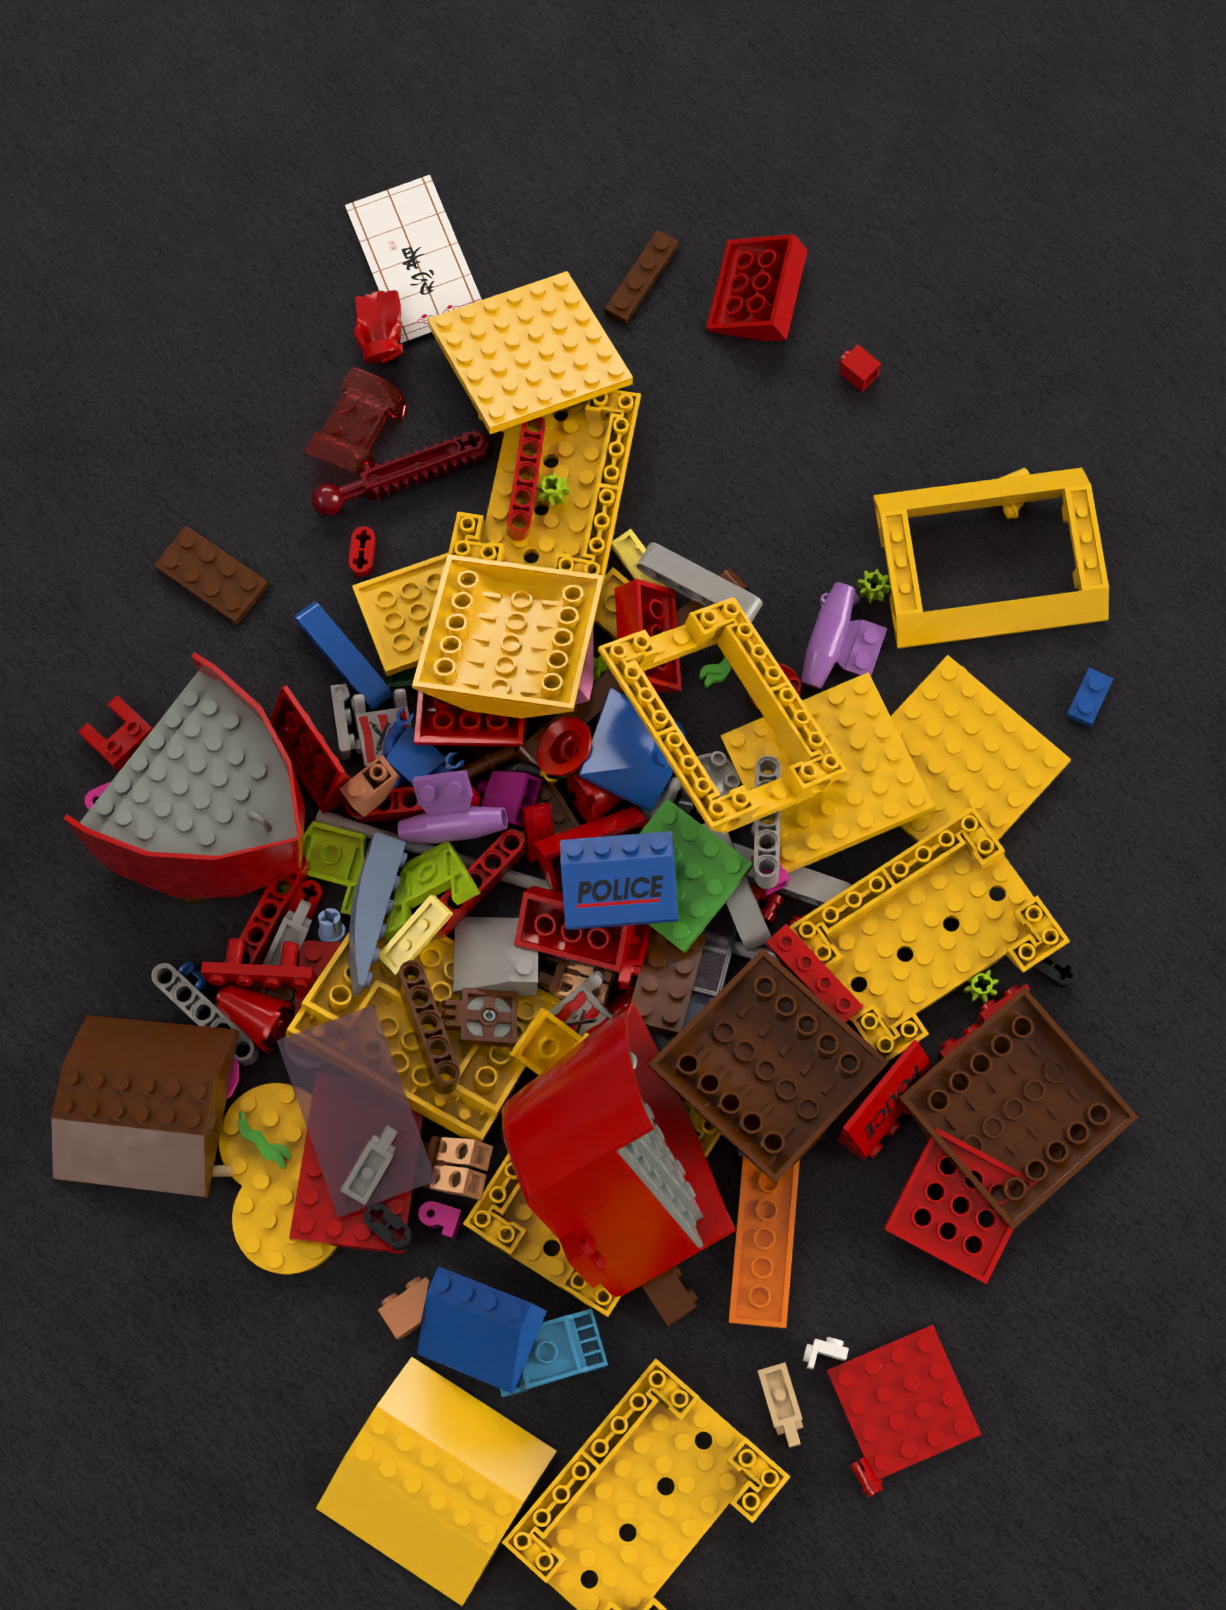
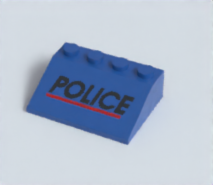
M672 831L560 840L566 930L678 922L675 846Z

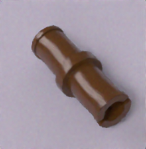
M504 746L491 753H483V757L463 765L462 770H467L469 781L488 771L491 773L496 771L497 767L517 759V755L512 746Z

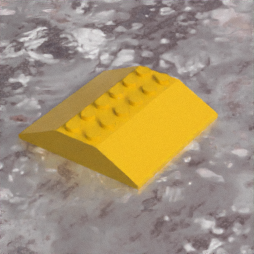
M448 554L413 680V689L467 711L514 718H529L573 712L603 587L604 575Z
M411 1357L377 1404L349 1448L316 1509L463 1606L557 1451L420 1361Z

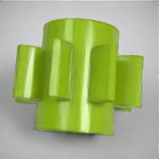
M556 472L547 477L543 475L542 485H537L538 492L541 493L539 496L541 502L544 503L548 500L551 507L559 503L564 504L565 496L571 494L569 487L566 486L568 484L566 477L564 476L559 479Z
M878 569L871 573L864 571L865 580L859 579L857 583L858 587L863 588L860 591L859 597L865 596L869 599L870 604L873 600L877 599L882 602L884 599L883 592L889 593L890 586L885 584L888 581V575L882 576ZM871 584H876V589L871 588Z
M988 970L986 974L978 973L974 978L972 977L967 981L970 983V986H967L964 992H971L973 995L972 1002L976 998H982L983 1003L986 1004L988 994L996 996L997 991L992 989V987L999 981L991 979L989 976L991 970ZM978 980L982 984L988 985L984 992H982L981 988H975Z

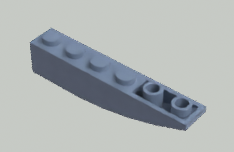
M376 831L366 851L355 888L350 915L349 968L352 993L356 996L360 994L363 987L368 988L371 982L373 972L369 971L370 964H375L379 955L380 948L376 947L377 940H382L387 927V924L383 923L384 916H389L394 900L390 899L392 891L396 892L401 879L400 876H397L399 868H403L408 854L403 852L406 845L405 841Z

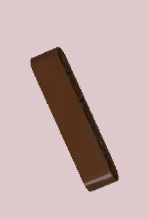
M406 961L400 966L397 987L432 1087L439 1094H450L456 1089L460 1069L424 968L417 961ZM413 975L417 979L411 981L407 980L404 976ZM421 999L426 1004L417 1005L413 1002V1000ZM430 1024L434 1029L425 1030L421 1025ZM439 1049L443 1054L437 1056L432 1054L430 1050ZM447 1074L452 1077V1080L444 1081L439 1075Z

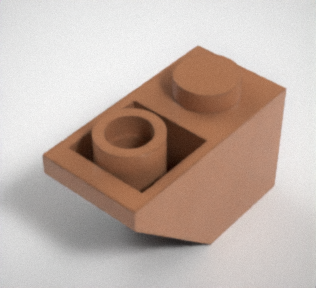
M381 755L339 789L351 806L365 817L386 800L399 776L385 757Z
M420 1277L413 1279L405 1286L407 1288L406 1291L399 1296L393 1293L381 1302L383 1306L378 1311L395 1338L399 1341L422 1325L426 1294L431 1284L427 1277L424 1279Z

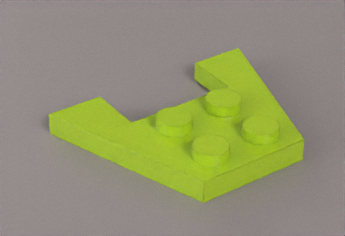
M313 821L304 833L303 854L311 867L307 876L348 887L340 913L350 916L355 888L366 855V836L361 833ZM290 885L282 886L281 889L284 893L278 892V894L282 895L287 893L290 889Z
M443 842L404 864L400 872L401 879L394 894V903L387 919L384 936L390 941L412 916L411 909L424 903L430 895L437 896L451 888L452 900L459 905L480 894L478 887L452 844Z

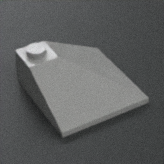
M464 917L455 927L453 994H461L462 988L512 991L518 992V995L522 996L537 995L538 951L514 945L519 918Z

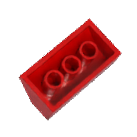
M634 579L615 588L617 640L642 630H646L649 637L678 627L674 589L640 579ZM680 658L643 671L656 693L678 692L682 690Z
M636 806L534 842L540 867L550 890L563 893L560 840L639 834L646 826L647 820Z
M532 886L523 893L514 945L620 972L630 948L635 925L566 930L563 893Z

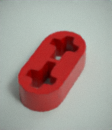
M366 526L357 528L351 538L349 566L352 573L358 577L370 575L374 568L377 542L373 530ZM363 535H367L369 539L365 542V548H362L359 540L363 538ZM361 555H364L366 564L362 566V569H358L357 564L360 563Z
M313 880L303 882L299 886L286 915L289 910L296 912L302 899L307 900V896L304 893L306 890L311 891L312 888H315L314 891L317 896L309 898L308 902L312 903L306 916V918L313 921L324 897L319 883Z

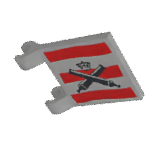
M404 688L395 689L393 692V702L396 707L394 709L366 713L363 694L354 695L351 699L364 767H367L382 755L385 737L393 723L397 721L396 714L401 708L405 707L402 711V718L409 720L407 696ZM411 722L406 724L405 727L411 726Z

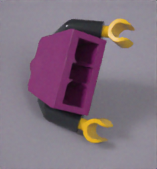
M516 762L504 767L502 771L492 772L489 782L481 781L478 784L477 792L481 797H484L481 804L482 807L505 808L508 816V827L500 832L516 830L523 836L525 844L524 830H522L524 828L522 808L535 805L542 784V779L539 776L544 777L551 784L557 783L558 780L548 778V774L536 764Z

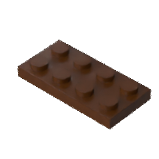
M188 526L183 528L154 564V567L162 574L236 625H238L269 586L268 581Z
M652 928L643 967L640 969L631 1000L637 1006L648 1030L675 1037L683 1029L707 936L700 934L686 953H684Z

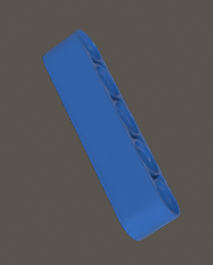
M315 600L294 615V619L355 693L363 694L365 704L372 712L393 697L394 694L388 685Z

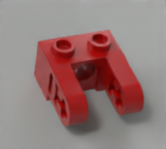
M116 695L107 705L125 724L107 740L89 723H86L78 733L119 773L153 728Z

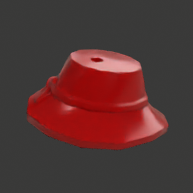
M562 717L552 723L541 737L536 752L538 766L551 776L563 777L580 770L582 764L589 757L593 739L589 726L578 717Z

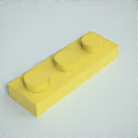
M430 895L382 949L378 958L395 975H398L400 966L406 961L413 960L453 913L435 895Z

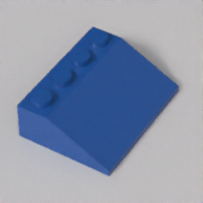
M438 1267L426 1294L417 1354L513 1394L547 1311L533 1303Z

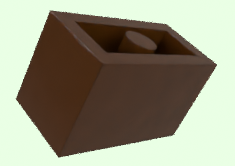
M677 1265L641 1285L667 1327H670L697 1309L694 1302L698 1298L689 1285L685 1288L679 1280L682 1273Z

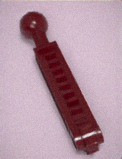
M472 430V432L468 433L463 432V436L460 437L455 435L449 441L444 439V442L441 444L436 442L433 447L428 448L425 446L422 451L416 449L414 454L409 455L405 453V457L400 459L395 457V460L392 462L386 460L385 464L381 466L376 463L375 468L372 469L366 465L365 471L360 473L361 479L339 488L330 483L321 484L316 487L311 497L312 506L321 515L334 516L340 512L344 502L367 494L368 499L375 498L379 501L383 494L388 496L391 491L399 492L402 487L409 488L410 484L415 483L418 485L421 480L427 482L429 477L434 476L437 478L440 473L448 474V470L454 469L457 471L459 466L467 467V464L470 462L476 464L477 461L484 460L487 452L490 450L489 443L484 433L481 434Z

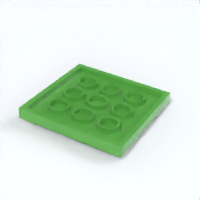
M666 799L639 834L672 831L675 846L678 922L648 925L686 953L754 865L682 809Z

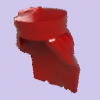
M382 290L372 292L371 295L366 294L364 298L361 296L356 297L357 316L354 336L358 346L363 351L364 362L367 364H379L399 357L403 353V344L399 343L401 340L402 311L398 291L388 290L385 292Z

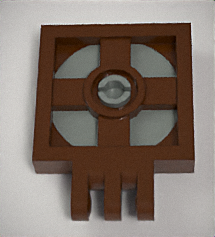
M462 988L461 1000L442 1001V1008L451 1009L441 1012V1018L447 1019L443 1020L445 1030L460 1031L459 1044L515 1047L517 1042L518 992Z

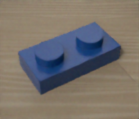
M1088 668L1066 717L1091 728L1114 678Z

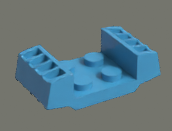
M588 1309L542 1322L513 1394L500 1389L501 1396L509 1397L526 1392L534 1387L581 1373L586 1374L608 1366L593 1310Z

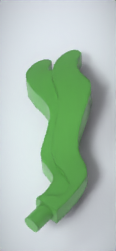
M725 657L719 664L705 665L700 671L699 678L703 679L706 676L704 687L708 688L712 683L724 681L732 667Z
M240 1112L238 1124L243 1138L254 1142L264 1159L275 1161L281 1169H285L286 1164L283 1156L288 1160L291 1159V1152L288 1147L280 1144H270L261 1131L252 1130L249 1127L244 1112Z

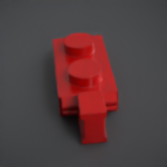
M648 924L635 925L634 935L621 971H615L620 973L618 978L619 989L630 990L633 976H638L640 969L643 967L652 927Z

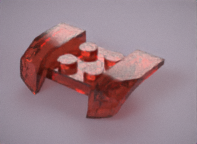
M352 366L340 387L343 391L340 399L321 432L318 430L314 432L304 452L360 476V473L365 471L366 465L371 469L375 468L376 462L368 451L388 415L403 423L406 401L401 391L388 381Z

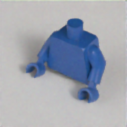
M405 707L397 712V721L393 723L385 737L382 755L399 776L392 789H397L401 784L406 788L413 787L412 781L416 776L453 772L452 769L460 768L464 765V760L459 761L457 765L453 763L452 759L458 752L450 753L445 757L433 745H414L415 729L410 725L407 728L405 727L406 724H409L414 719V713L410 715L409 720H405L402 718V711Z

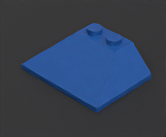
M610 688L592 736L593 741L589 757L582 764L579 777L651 812L669 782L673 769L628 697ZM674 720L683 736H685L682 724Z

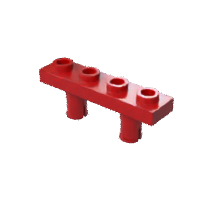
M787 924L765 943L781 961L783 967L787 968L845 1023L863 1007Z
M229 939L225 962H202L201 973L206 981L219 986L225 985V982L236 983L242 987L263 984V986L268 988H279L280 985H286L294 989L305 990L307 987H313L317 981V975L312 967L296 966L299 945L291 941L282 943L280 965L242 964L244 941Z

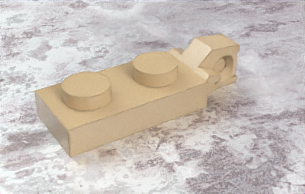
M786 1363L758 1370L774 1429L776 1428L778 1435L785 1433L789 1448L799 1446L801 1443L797 1429L803 1428L801 1422L803 1419Z

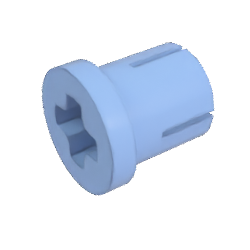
M332 908L326 909V912L325 910L320 912L318 916L320 925L318 929L319 939L324 942L343 941L346 936V929L341 923L340 913Z

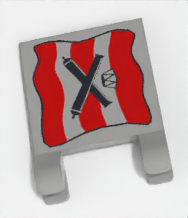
M598 970L595 971L549 1012L583 1037L585 1032L589 1035L614 1016L591 992L602 984L604 975Z

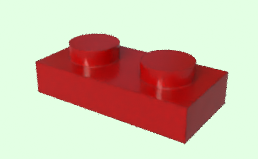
M547 802L522 808L526 854L530 862L539 860L534 842L554 835L551 805Z

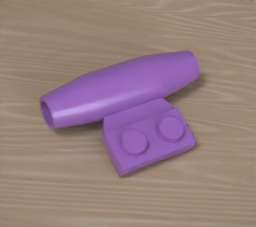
M839 582L834 583L819 611L806 649L801 684L821 690L835 663L843 671L857 676L868 672L870 676L872 675L887 628L863 619L850 621L855 588Z
M467 770L416 776L412 781L418 805L426 813L400 820L398 822V835L400 840L405 842L431 844L476 839L507 829L508 816L503 807L470 806L473 792Z

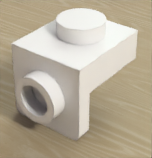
M827 1337L826 1342L814 1339L813 1345L807 1344L803 1361L808 1362L806 1369L813 1370L817 1354L845 1361L849 1348L843 1347L844 1342L835 1338Z

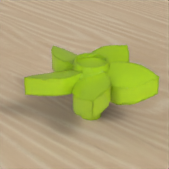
M601 655L598 659L593 657V680L596 682L601 674L604 675L610 670Z

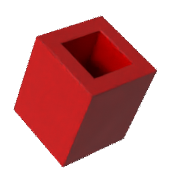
M859 345L852 351L848 349L839 360V374L861 392L879 376L881 363Z

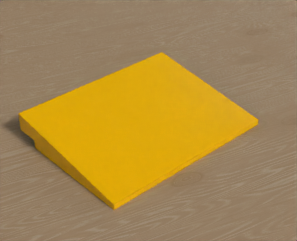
M387 915L384 916L383 923L385 924L387 923L388 919ZM348 933L303 1000L301 1009L286 1030V1039L460 1137L484 1142L499 1116L503 1104L510 1097L526 1066L510 1055L512 1047L459 1044L460 1031L446 1030L460 1069V1075L456 1089L452 1093L443 1095L436 1092L432 1087L397 987L398 975H395L377 957L375 964H370L369 971L373 972L369 987H363L358 996L353 995L349 968ZM383 936L382 940H377L376 947L380 948L379 953L389 943L385 936ZM448 937L442 939L432 938L413 961L419 962L424 968L441 1016L443 1010H451L442 1008V1001L461 1000V994H453L454 940ZM413 975L404 976L407 980L411 981L417 979ZM538 987L536 996L518 995L517 1042L541 1008L550 1011L562 1000ZM421 999L413 1000V1002L417 1005L426 1004ZM430 1024L421 1025L425 1030L434 1029ZM439 1049L430 1050L432 1054L437 1056L443 1054ZM447 1074L439 1075L444 1081L452 1080V1077Z

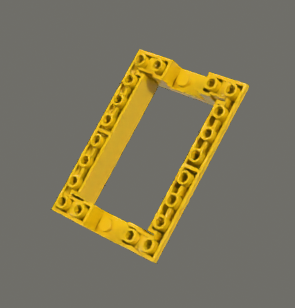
M1083 468L873 496L881 547H884L889 575L891 588L889 600L897 649L1108 621L1109 584L1092 487ZM1062 494L1063 505L1061 510L1064 523L1068 522L1076 564V569L1072 574L1075 589L1078 588V591L923 612L908 518L1060 498Z
M735 597L691 612L684 625L649 637L646 630H642L599 646V653L710 830L728 833L804 801L821 792L847 772L846 767ZM714 644L719 646L794 763L787 768L784 775L779 779L747 791L744 785L730 790L727 795L720 798V793L643 672Z

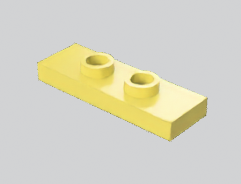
M631 529L612 541L611 549L633 579H640L667 587L643 574L636 565L646 548Z

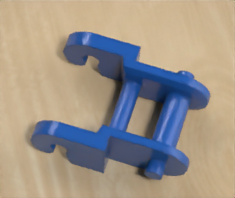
M186 962L178 971L185 976H195L199 981L194 987L202 990L205 986L211 985L199 970L200 964Z

